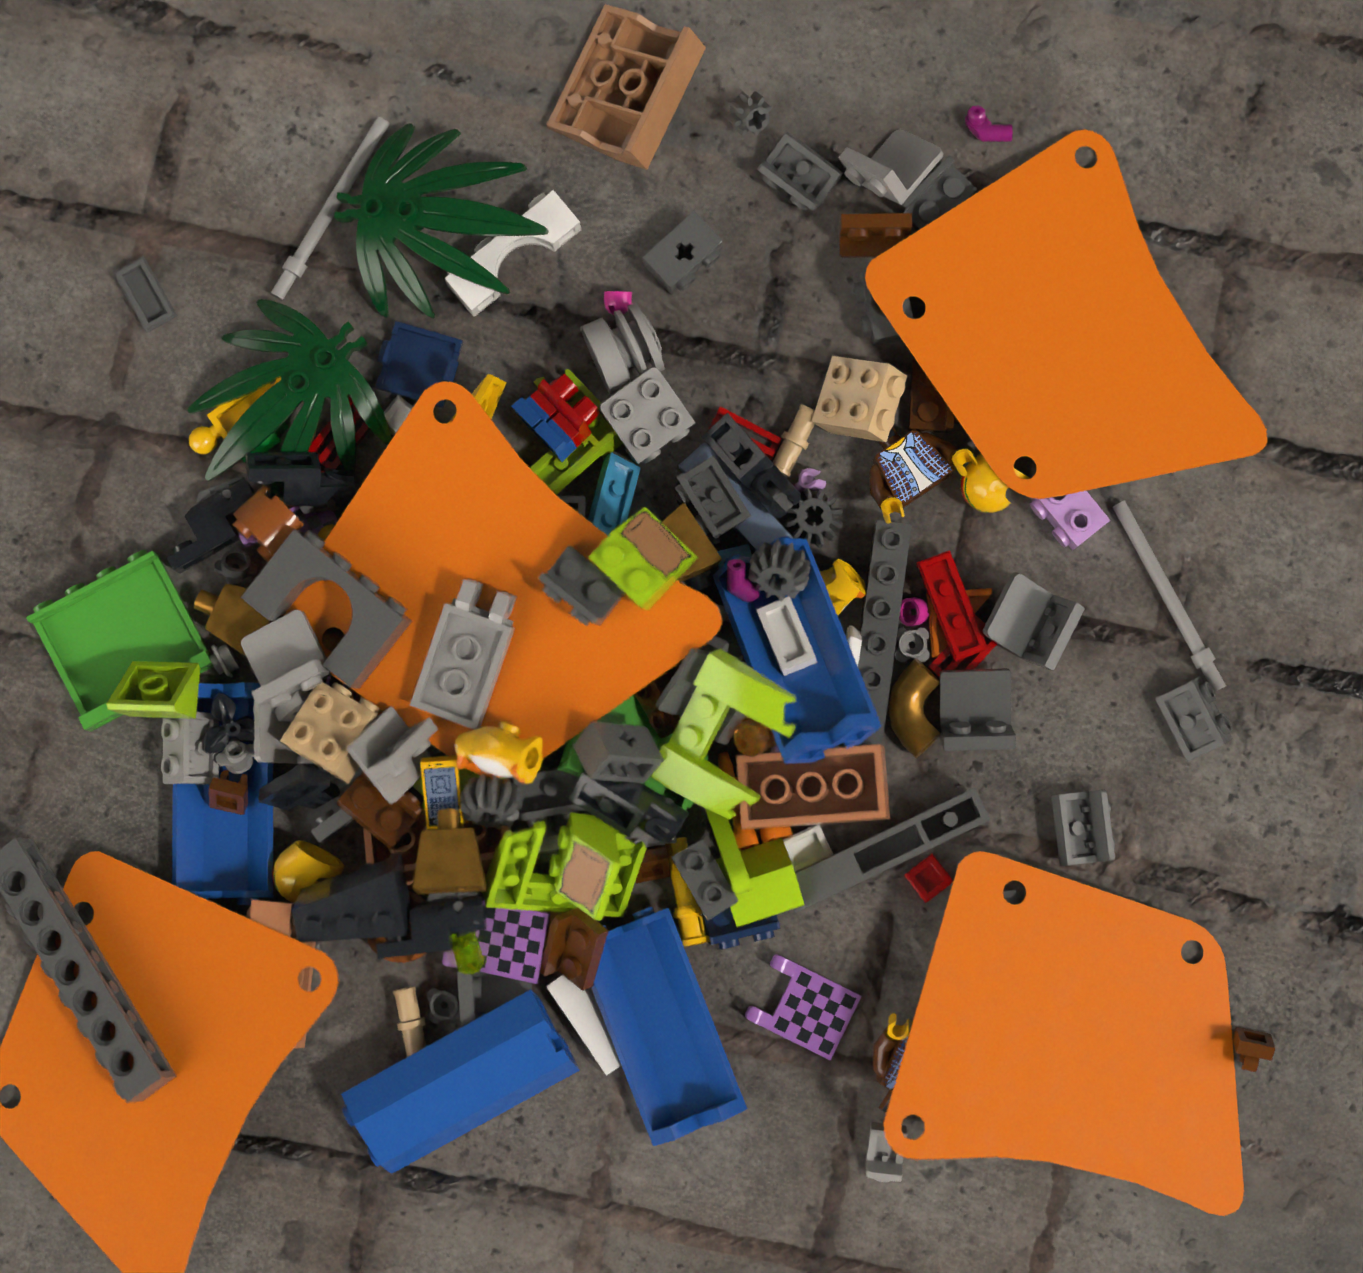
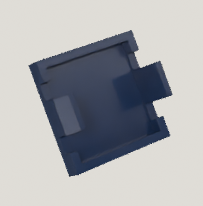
M395 321L391 341L383 340L377 359L378 362L382 363L383 367L375 388L418 401L424 390L433 384L453 382L459 364L458 359L463 340ZM446 400L439 401L435 406L444 408Z

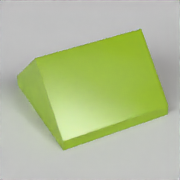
M132 661L106 703L108 710L129 717L196 719L200 678L199 663Z
M782 838L740 851L753 890L736 895L738 902L730 907L737 928L805 906L791 859ZM722 857L715 859L732 888Z

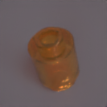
M752 718L745 720L735 727L734 743L740 752L749 757H755L777 745L771 728Z

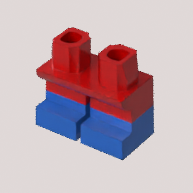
M565 373L550 384L543 379L539 383L537 391L526 400L521 397L511 406L519 419L561 462L592 434L588 426L600 414L597 406L586 395L573 407L567 403L579 390Z

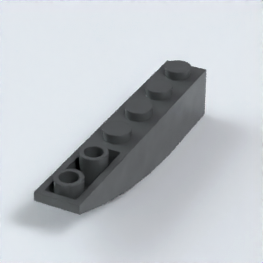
M969 789L795 873L805 906L793 909L794 912L797 913L990 821L991 819L976 789Z

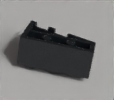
M401 850L392 853L390 858L375 864H371V862L360 866L359 870L341 876L339 874L301 889L292 910L298 941L304 943L405 936L410 923L409 911L412 908Z

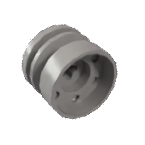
M637 303L627 306L631 319L629 323H627L621 310L614 312L617 328L613 330L610 329L603 318L580 327L590 355L609 394L620 390L631 382L628 368L634 366L639 375L645 372L647 368L644 361L649 360L651 366L659 369L660 372L665 370L661 353L662 348L649 318L642 313Z

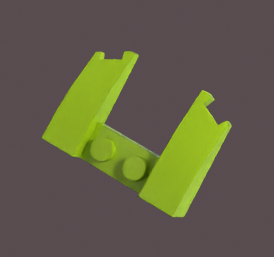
M566 369L565 374L579 390L567 403L573 407L586 395L600 411L601 402L570 369ZM544 377L537 378L534 381L537 388ZM601 411L588 426L592 434L563 462L549 450L530 467L556 495L601 456L604 460V457L614 452L623 444Z
M718 649L708 654L694 682V685L697 687L670 741L662 745L660 749L664 761L650 777L692 802L727 819H731L736 816L731 808L744 800L749 805H752L761 796L704 759L730 707L790 737L795 732V724L784 722L785 703L795 702L796 696L726 651Z
M545 821L533 823V828L511 833V830L505 832L495 850L485 876L486 891H482L486 907L565 913L577 908V906L556 892L554 876L532 873L546 830ZM615 829L620 867L603 916L623 917L646 851V845L642 841L635 844Z

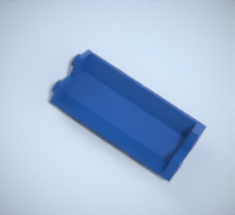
M783 536L777 538L782 545L788 546L793 542L794 550H804L805 559L810 561L807 586L804 587L803 591H799L795 599L791 598V601L815 654L817 663L784 676L756 610L778 601L779 598L776 595H771L766 599L765 591L761 590L756 600L744 602L728 592L726 588L728 562L733 559L745 562L746 579L749 578L748 572L751 565V557H744L743 555L731 556L724 561V565L712 576L747 666L796 696L795 702L785 703L784 722L795 724L794 734L787 737L771 729L784 763H811L825 758L823 751L836 747L839 744L845 743L846 749L861 744L881 727V723L807 539Z
M251 682L231 684L199 683L196 712L211 713L212 700L220 692L228 695L236 704L234 721L244 716L254 719V697L251 692L260 688L261 685L260 683ZM240 741V742L245 743V744H247V745H248V744H254V741H250V742ZM253 757L251 768L246 772L240 774L229 772V781L237 783L240 781L242 774L247 775L248 806L244 815L210 808V784H173V885L206 900L208 898H237V905H251V900L273 897V806L259 802V789L273 781V763L257 762L255 757ZM219 766V779L221 773L227 770L225 766Z
M651 906L632 914L635 921L608 931L598 970L591 988L652 1145L656 1146L676 1140L701 1127L722 1122L747 1110V1106L670 910L666 908L654 912Z
M530 989L341 1093L346 1104L342 1111L349 1125L357 1128L369 1147L367 1148L368 1153L375 1166H382L393 1174L580 1070L566 1040L555 1030L542 1000Z

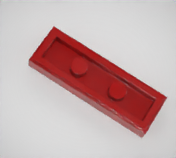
M950 550L917 562L918 571L953 661L956 662L987 650L986 641Z

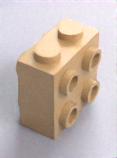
M832 356L811 422L831 434L887 442L890 430L894 425L900 398L905 390L907 375L887 363Z
M336 682L331 687L321 683L313 688L280 741L295 753L349 784L359 765L347 751V746L378 717L377 713L380 709L364 698H361L359 703L350 698L352 692Z

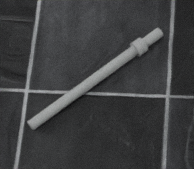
M377 117L293 257L289 256L282 266L284 272L271 291V294L276 298L283 300L295 279H300L307 266L305 263L334 217V212H337L342 203L336 199L337 192L348 194L390 124L385 119Z
M1124 500L1113 506V509L1193 654L1191 659L1197 669L1201 668L1214 692L1225 687L1226 684L1213 662L1215 657L1209 647L1205 648L1127 503Z

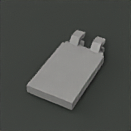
M464 579L457 599H453L452 603L444 604L410 705L475 730L480 728L515 629L512 626L513 621L508 618L512 613L517 596L505 591H498L491 610L488 612L475 607L484 584L472 579Z

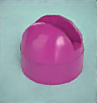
M604 291L605 309L610 314L614 315V312L617 310H621L623 315L628 312L627 306L632 303V292Z
M916 597L903 599L899 616L900 621L906 626L922 624L929 616L927 603L923 599ZM911 609H916L917 615L912 616Z

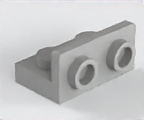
M196 712V719L163 718L161 735L163 737V759L161 761L163 784H211L213 777L219 778V765L215 759L219 752L207 754L203 747L204 735L208 728L219 726V721L211 713Z

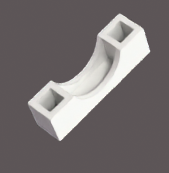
M554 190L548 195L541 193L535 197L528 205L530 209L522 215L545 226L549 230L547 235L496 236L494 239L487 237L475 247L474 251L476 253L470 258L497 278L503 259L518 247L540 245L555 252L581 230L580 221ZM447 272L449 274L445 278L447 286L473 317L501 296L499 292L473 284Z

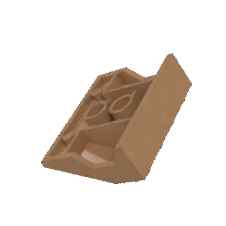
M605 4L546 126L550 130L615 160L647 170L706 47L689 27L684 26L681 32L657 26L639 13Z

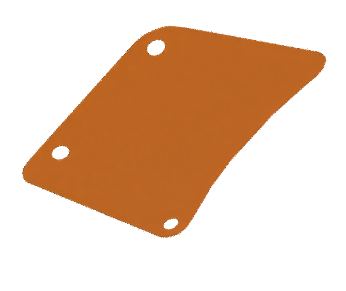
M1078 130L1071 132L872 259L866 268V286L877 305L996 476L1008 488L1019 494L1036 499L1063 496L1249 457L1259 453L1266 446L1267 429L1260 416L1242 397L1206 351L1160 276L1139 229L1115 153L1109 142L1102 135L1094 131ZM1088 146L1095 151L1097 161L1093 167L1083 168L1077 164L1075 153L1078 148ZM916 296L924 302L925 313L921 318L911 319L905 315L903 303L906 298ZM1027 456L1035 462L1036 473L1032 478L1022 479L1016 475L1014 463L1019 457Z
M454 382L436 383L424 390L326 538V543L323 546L331 555L338 552L353 564L350 570L359 578L362 574H365L380 586L377 592L386 600L391 596L407 608L404 614L412 620L360 689H351L383 711L393 707L409 728L430 717L438 730L428 740L447 756H456L455 740L460 734L474 729L413 707L410 703L444 604L452 603L453 599H457L464 579H472L484 584L475 607L488 612L491 610L498 591H505L517 596L512 613L508 618L513 621L512 626L515 629L480 728H498L500 722H506L521 730L518 736L521 740H526L533 736L541 737L542 759L582 732L592 721L596 722L682 661L692 648L699 649L709 642L718 633L722 617L717 605L709 598L677 580L649 610L640 608L625 594L601 625L590 621L586 626L570 613L573 606L562 599L558 603L542 590L546 584L538 578L542 573L547 574L569 545L597 566L589 556L608 535L561 500L519 457L473 395L463 386ZM441 400H450L457 408L455 418L449 423H440L434 417L433 409ZM323 580L313 583L303 590L284 614L285 616L294 610H302L326 658H328L333 651H329L324 647L322 643L323 634L329 628H339L346 635L352 621V605L347 593L340 585L332 580ZM330 673L332 676H334L335 678H337L338 680H340V679H339L337 676H335L333 673ZM470 762L465 766L467 770L478 775L495 776L480 770L474 762Z
M100 851L88 852L74 863L63 890L74 907L80 902H87L92 906L94 911L93 919L85 926L175 1072L176 1077L144 1101L127 1103L126 1100L122 1099L114 1089L113 1083L115 1081L112 1076L97 1061L95 1057L96 1050L92 1043L79 1031L77 1027L78 1020L74 1013L61 1001L59 997L60 990L56 983L43 971L41 967L42 960L37 953L0 1046V1091L4 1086L11 1084L15 1085L21 1093L20 1102L14 1108H5L0 1102V1136L122 1273H185L188 1258L208 1198L249 1111L279 1065L331 1003L337 991L338 973L330 957L318 949ZM59 933L57 934L55 939L57 948H59L61 945V936ZM77 963L73 968L75 978L78 977L80 971ZM306 967L317 969L321 976L318 988L310 992L303 990L298 982L301 970ZM93 993L91 998V1003L94 1009L98 1003V998L95 993ZM113 1022L109 1028L112 1039L116 1034V1027ZM130 1053L127 1062L128 1066L132 1069L134 1057Z
M980 851L967 855L957 867L883 1123L884 1135L889 1146L895 1153L914 1160L1000 1157L1051 1162L1134 1182L1183 1201L1209 1214L1226 1216L1236 1212L1243 1201L1244 1183L1228 978L1225 957L1220 945L1204 927L1191 920L997 854ZM1013 880L1021 882L1026 890L1024 900L1017 905L1008 903L1003 895L1005 885ZM1190 940L1199 942L1203 948V957L1196 964H1189L1182 958L1181 949L1183 944ZM909 1115H917L924 1122V1132L917 1139H909L902 1133L901 1124L904 1118Z

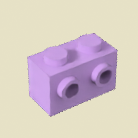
M1087 491L1043 499L1030 498L1032 500L1030 507L1041 520L1047 518L1055 528L1052 534L1063 547L1069 546L1072 551L1110 521Z

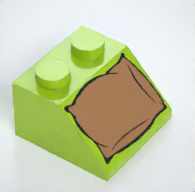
M646 507L613 530L589 556L640 608L649 610L698 558Z
M570 812L567 825L560 828L558 835L559 850L557 855L553 854L551 856L549 875L554 876L557 893L593 919L602 920L620 867L615 829L596 816Z

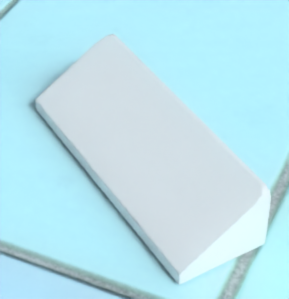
M564 975L547 985V989L606 1076L621 1066L592 988L582 991Z

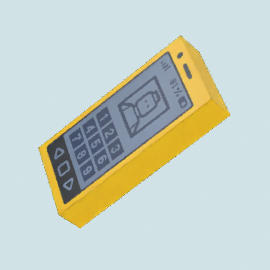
M457 755L421 758L427 830L438 829L437 811L442 809L459 810L460 827H463L464 818L460 804L461 787Z

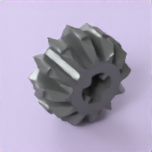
M807 488L803 492L805 501L800 498V501L795 505L797 508L791 507L786 512V515L794 517V519L785 521L784 527L788 529L797 527L791 535L793 538H799L803 534L808 544H810L811 538H815L817 547L821 548L824 545L822 535L828 540L834 541L836 535L830 528H842L843 523L832 518L842 515L843 509H830L837 498L833 495L824 502L822 500L824 489H819L816 498H812L811 491ZM811 510L812 514H814L815 511H818L821 514L819 519L821 524L819 526H816L815 522H813L812 526L807 524L808 514L806 512Z
M778 539L773 546L764 542L760 549L756 550L752 555L748 572L749 580L754 582L755 591H765L766 599L771 595H776L780 601L786 595L795 599L799 591H803L804 587L807 586L810 561L805 559L804 550H794L793 542L788 546L782 545Z
M481 775L480 778H470L468 784L464 785L460 804L463 818L472 821L473 825H483L486 829L489 827L501 829L502 826H512L514 820L518 819L522 800L519 786L510 783V779Z

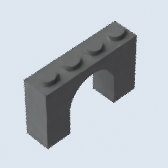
M294 529L241 598L266 619L275 621L284 616L303 590L311 584L323 580H332L340 585L351 601L352 621L348 632L323 663V666L349 687L360 689L412 620L404 614L407 608L391 596L386 600L377 592L380 586L365 574H362L359 578L350 570L353 564L338 552L331 555L323 548L326 542L311 530L304 533Z

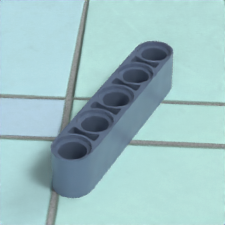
M705 442L678 465L681 472L685 474L714 455L752 516L733 529L746 544H749L754 552L759 550L764 542L771 544L775 539L783 536L793 538Z

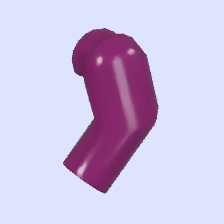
M976 105L968 109L965 123L978 140L982 142H1012V124H992L986 117L985 109L981 106Z
M739 559L730 560L727 564L726 588L728 592L744 602L756 600L760 595V591H755L754 583L749 578L745 579V562Z

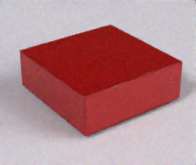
M932 853L904 874V877L924 903L930 901L953 883L952 878Z

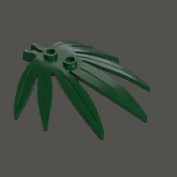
M411 123L406 124L382 144L366 172L362 195L351 197L349 194L337 192V200L360 209L334 212V219L340 223L358 221L356 251L359 269L366 290L380 315L385 318L388 317V299L384 271L378 252H380L388 271L404 294L428 317H435V313L417 275L405 256L395 245L396 239H399L424 259L459 278L499 293H510L509 288L475 260L455 247L420 232V230L426 228L448 233L479 236L547 235L549 230L545 226L526 217L492 205L457 198L421 197V195L463 188L527 170L524 164L495 161L465 163L437 169L403 183L407 177L423 167L460 136L461 132L458 129H452L435 135L411 149L399 161L398 159L405 150L416 127Z
M259 299L257 305L262 313L275 325L294 335L290 336L269 330H242L222 336V340L225 343L244 349L275 353L287 352L289 355L286 358L249 367L226 378L205 392L188 407L189 414L212 409L248 395L281 378L278 383L260 396L235 423L215 453L205 474V479L209 482L244 459L246 452L254 451L283 424L301 402H304V405L294 419L280 452H308L315 436L326 398L331 399V426L338 456L344 470L353 471L354 476L356 433L348 396H351L357 411L372 432L387 446L392 440L386 417L378 399L364 377L348 361L354 351H359L367 345L366 340L360 336L355 342H348L338 350L347 342L348 334L354 330L349 322H346L341 327L339 335L327 339L311 320L295 309L278 302ZM280 481L272 483L271 498L276 495L282 500Z

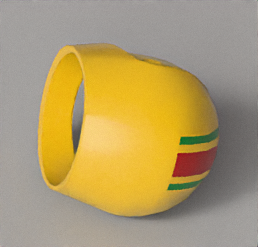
M979 454L975 457L977 465L975 466L972 462H969L965 467L968 474L961 476L960 489L962 496L972 508L980 512L994 513L1001 511L1011 504L1006 498L1008 487L996 476L982 454ZM1014 468L1018 477L1030 479V477Z
M297 840L285 849L275 861L272 871L273 882L281 896L295 903L301 889L319 883L317 881L319 878H331L342 874L344 864L336 856L323 848L309 842Z

